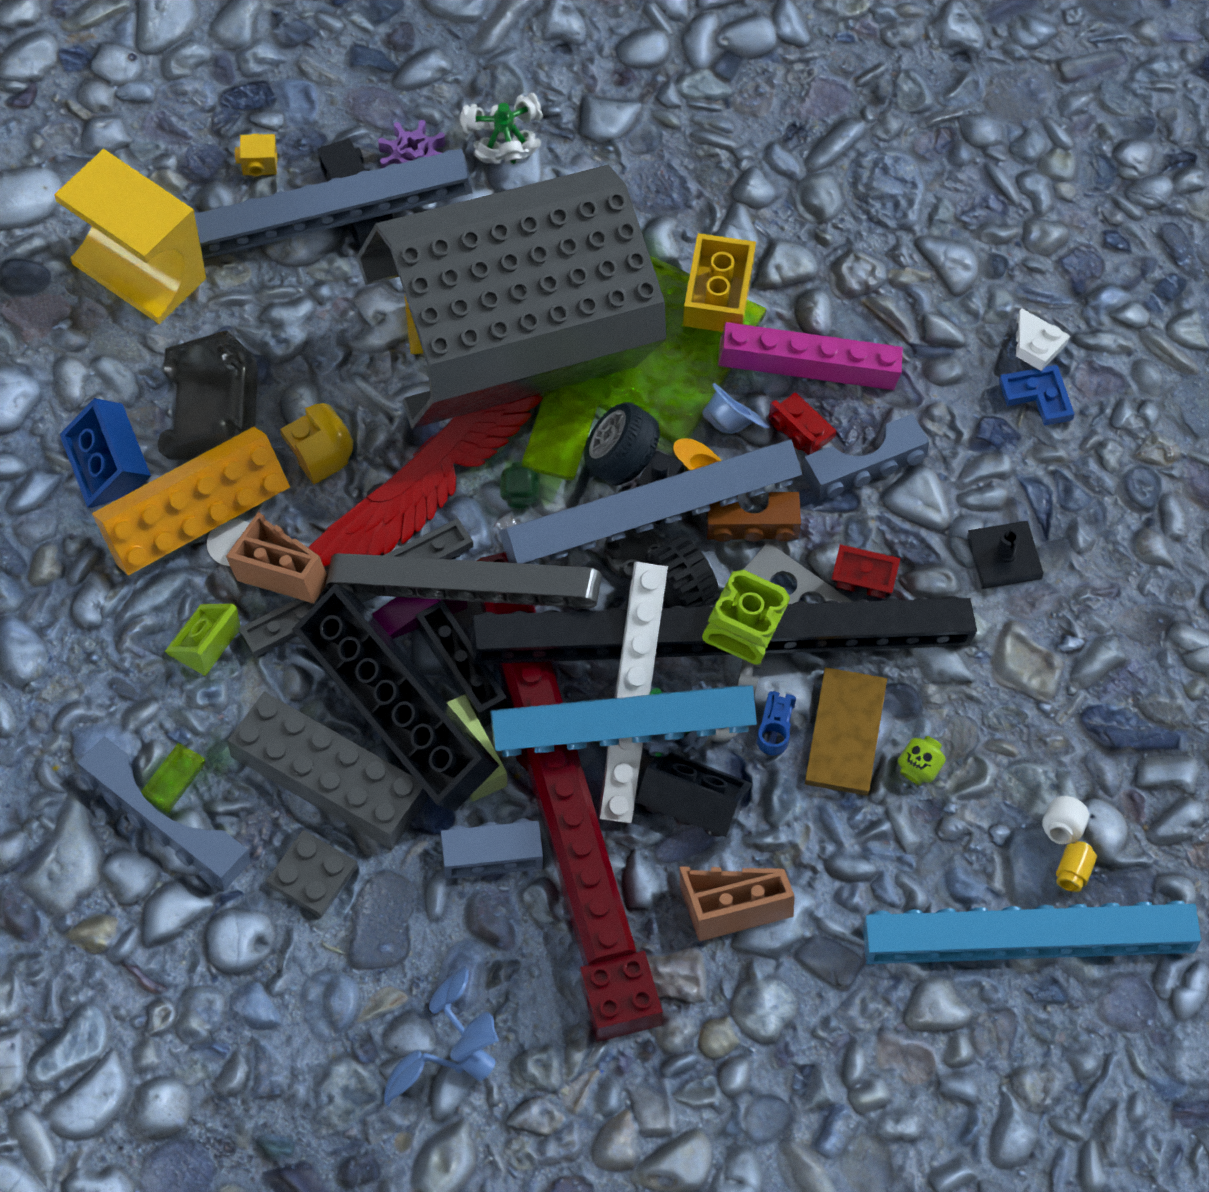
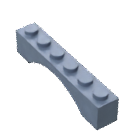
M104 736L77 763L81 773L80 780L89 789L94 791L97 788L104 794L103 798L114 809L121 807L128 813V819L138 828L146 827L152 832L151 837L160 846L165 848L168 845L176 851L175 856L187 867L192 864L200 871L199 875L209 885L214 886L217 884L225 890L251 863L248 849L224 830H204L189 827L173 821L157 811L145 799L137 787L128 754Z

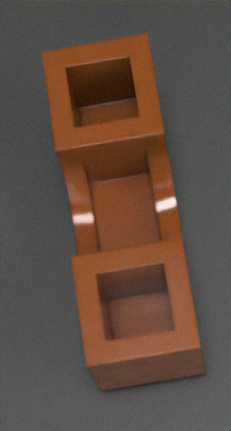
M768 492L767 507L760 513L744 511L740 507L739 502L720 506L719 501L709 504L710 510L706 511L707 540L727 542L730 540L746 539L750 542H756L762 539H777L778 541L785 542L799 539L801 528L799 492Z

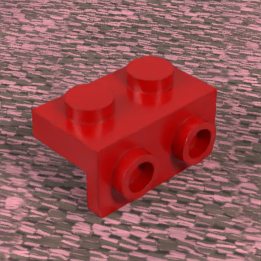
M840 544L831 581L837 582L836 588L854 592L855 587L867 589L866 595L885 599L886 594L892 595L901 558Z

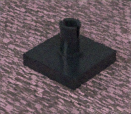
M1028 520L968 530L967 539L982 589L1042 579L1044 572Z

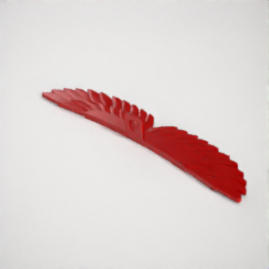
M540 394L452 418L442 430L433 434L413 453L414 457L327 527L326 531L308 548L320 556L323 566H328L333 554L380 556L382 552L384 555L391 552L399 540L401 544H404L412 537L414 531L419 532L423 528L426 518L428 521L433 519L437 510V504L439 508H443L448 495L453 496L456 490L454 464L464 467H479L485 464L483 459H488L495 455L497 451L494 448L506 445L509 442L507 437L515 435L520 430L519 426L527 422L531 417V413L526 412L535 407L542 400V397L539 396Z

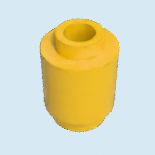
M1076 841L1066 845L1056 871V876L1058 877L1056 883L1061 888L1070 892H1080L1082 887L1087 885L1097 859L1096 853L1089 844Z

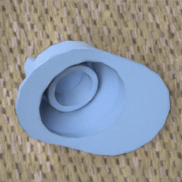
M712 384L716 392L702 413L716 429L729 434L738 433L753 422L767 429L771 427L762 417L734 400L717 384Z

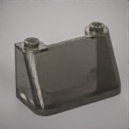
M225 330L165 348L163 371L165 376L177 385L174 431L171 429L164 430L160 433L158 439V449L162 455L170 460H192L240 433L255 427L258 367L252 353L235 337Z

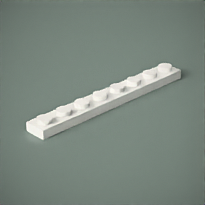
M634 562L615 698L649 695L668 566ZM632 737L620 738L619 745L608 746L598 819L632 823L643 742L632 743Z

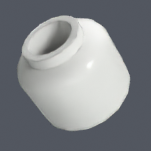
M1056 797L1051 801L1046 810L1042 827L1052 841L1059 844L1074 843L1082 837L1089 821V811L1075 797Z

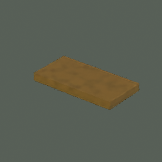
M825 667L804 785L868 796L887 678Z

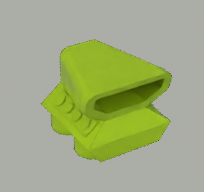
M744 569L733 571L708 619L710 623L707 625L702 638L706 643L754 665H759L791 598L785 588Z

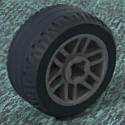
M630 402L612 407L599 419L588 437L584 450L586 467L609 484L617 486L630 482L644 470L656 451L660 437L657 420Z

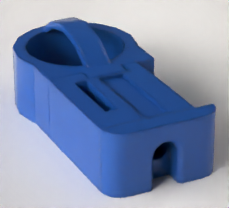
M770 691L768 693L762 723L757 735V745L765 754L779 755L788 747L790 719L796 703V697L786 694L785 697H780L779 692ZM772 731L768 743L763 739L762 735ZM780 733L784 741L776 744L777 734Z

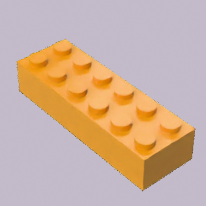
M252 427L93 512L92 515L117 566L129 576L290 488V485L267 435L256 427Z

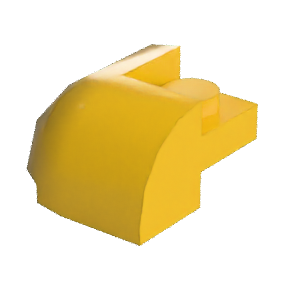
M326 403L314 404L305 408L306 415L280 429L282 438L296 455L299 466L313 485L346 466L353 451V439L346 425L331 405Z

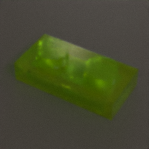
M177 743L141 793L148 802L169 813L206 764L205 758Z

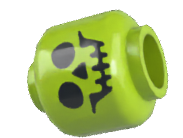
M925 736L924 740L912 738L898 758V764L901 767L900 774L920 786L923 782L931 783L946 761V757L940 751L942 745L929 736Z

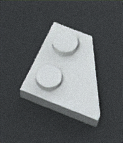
M1024 309L1019 311L1016 318V323H1018L1016 357L1042 371L1067 345L1070 335Z

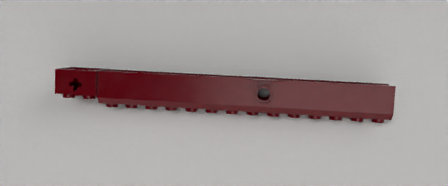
M505 552L481 557L477 560L508 563ZM480 602L482 613L511 614L516 611L536 613L534 605ZM551 662L497 664L510 708L563 703ZM567 744L554 745V751L535 753L534 747L521 748L522 754L515 755L519 764L529 773L584 966L580 967V984L596 1041L601 1042L662 1026L663 1010L645 950L640 952L636 950L577 752L578 749L567 750Z

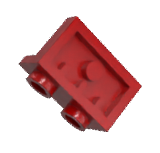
M796 392L781 403L777 400L770 403L768 418L772 426L779 431H783L790 440L792 439L793 446L798 450H802L807 455L815 453L836 437L837 430Z

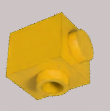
M254 133L251 135H240V147H235L236 164H241L243 176L277 175L275 134Z

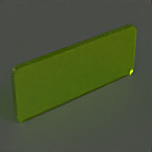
M605 376L545 392L522 459V467L525 470L568 481L575 478L606 384Z

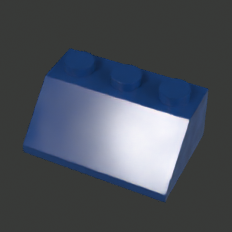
M94 398L59 434L85 503L89 508L117 500L140 488L151 477L122 403Z

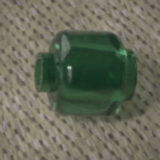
M513 462L512 467H508L501 472L500 497L503 501L507 502V506L524 509L531 507V503L538 500L540 474L537 470L530 468L529 463Z

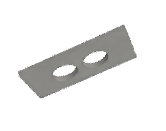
M769 542L744 568V570L768 581H771L773 577L780 574L791 576L796 581L797 588L789 595L791 599L788 604L798 602L801 597L808 594L817 595L824 602L829 600L853 602Z

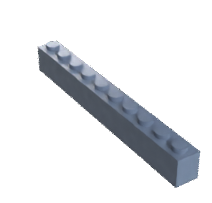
M462 149L447 150L441 154L429 157H419L413 161L401 164H390L384 168L372 171H361L356 175L333 178L327 182L315 185H304L299 189L276 192L270 196L258 199L252 198L229 206L223 205L201 213L194 212L202 257L206 259L472 194L473 190L465 156Z
M791 439L499 530L508 563L539 565L538 558L549 555L550 561L568 555L567 549L578 546L579 551L596 547L595 540L604 537L607 538V542L615 541L626 537L624 533L626 530L635 528L636 533L653 529V522L663 519L664 524L681 520V513L691 510L692 515L709 511V504L718 501L720 506L738 502L737 495L746 492L748 498L766 493L765 486L775 484L776 489L794 484L792 478L802 475Z

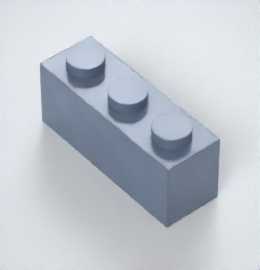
M517 819L508 824L487 822L481 824L480 827L470 828L457 825L441 831L445 880L543 869L539 820Z

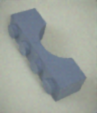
M910 414L885 425L883 444L875 452L864 456H850L830 446L805 456L802 473L818 500L827 497L834 498L844 490L854 486L861 487L866 485L871 479L881 475L889 476L901 467L920 463L927 456L929 440L914 415Z

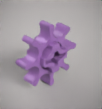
M424 120L419 121V127L413 132L404 131L401 124L396 122L394 124V134L397 139L392 141L383 138L378 139L379 152L391 154L389 157L380 160L381 168L390 164H401L413 161L419 157H429L443 153L437 152L435 149L445 146V134L440 132L433 137L425 136L426 122Z

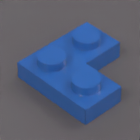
M1058 365L1047 366L1042 371L1036 368L1000 375L998 382L1007 406L1036 401L1044 426L1073 421L1075 413Z

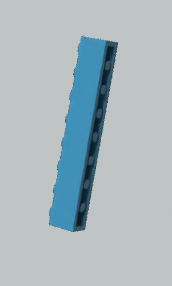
M753 685L490 710L494 750H502V756L521 755V748L534 747L535 753L554 751V745L567 744V750L587 748L586 742L599 741L600 746L619 745L620 738L632 737V743L652 741L651 735L664 734L665 740L684 738V732L697 731V736L717 735L716 729L728 727L729 733H741L749 731L748 725H757Z

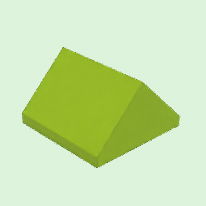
M233 603L200 604L165 652L172 658L206 676L239 632L238 628L241 625L237 607Z

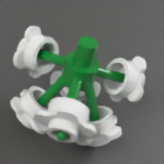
M529 93L526 97L519 95L514 105L515 111L513 112L509 110L507 103L494 105L491 108L490 116H484L482 108L477 107L476 104H471V107L464 105L460 115V122L465 134H469L470 131L476 133L482 128L493 132L491 138L484 137L474 143L476 148L474 155L480 161L499 164L501 160H504L505 164H515L532 155L540 147L541 141L535 138L533 131H519L514 125L516 117L526 123L531 122L532 119L536 121L542 119L541 106L534 93ZM510 131H512L513 134L515 135L512 139H511ZM505 138L506 143L500 145L496 139Z

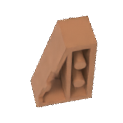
M260 512L255 515L226 556L236 580L310 603L316 601L326 586L327 573L320 556L297 539H291L283 532L282 528L272 525Z
M679 866L680 890L699 942L794 917L795 896L784 869L742 868V871H721V867H711V871L690 870V867Z

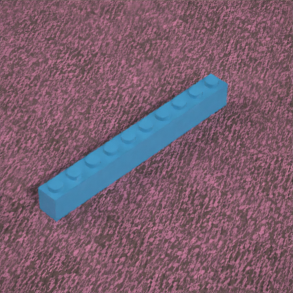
M1171 901L1165 905L1138 902L1133 906L1106 903L1100 907L1074 904L1067 908H1054L1051 905H1042L1035 909L1021 910L1018 906H1009L1002 910L989 911L984 907H977L965 912H956L954 909L945 908L938 910L936 913H923V911L916 909L905 911L903 914L875 911L865 916L863 924L866 964L1195 953L1201 942L1196 904H1185L1184 901Z

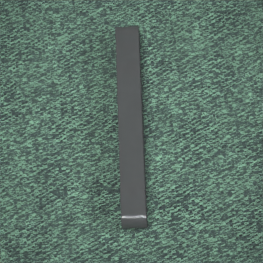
M338 553L331 556L326 588L330 589L336 584L357 595L593 608L597 606L602 574L598 570L588 567Z

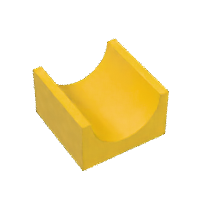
M104 148L54 194L57 203L91 225L87 237L78 250L70 257L72 264L156 323L160 324L206 279L194 209Z

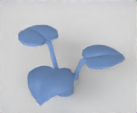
M464 966L456 974L445 980L435 991L429 1004V1010L434 1014L443 1009L462 1035L450 1053L451 1059L457 1061V1063L428 1053L422 1054L418 1049L409 1053L396 1065L387 1081L385 1104L390 1107V1102L394 1098L401 1095L419 1078L424 1068V1063L427 1061L452 1068L459 1074L465 1070L477 1081L484 1080L493 1070L496 1060L482 1049L499 1041L494 1029L493 1016L489 1012H484L464 1028L451 1011V1003L462 995L469 977L467 967Z

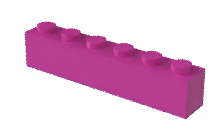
M726 322L720 339L718 366L894 390L902 373L903 347Z

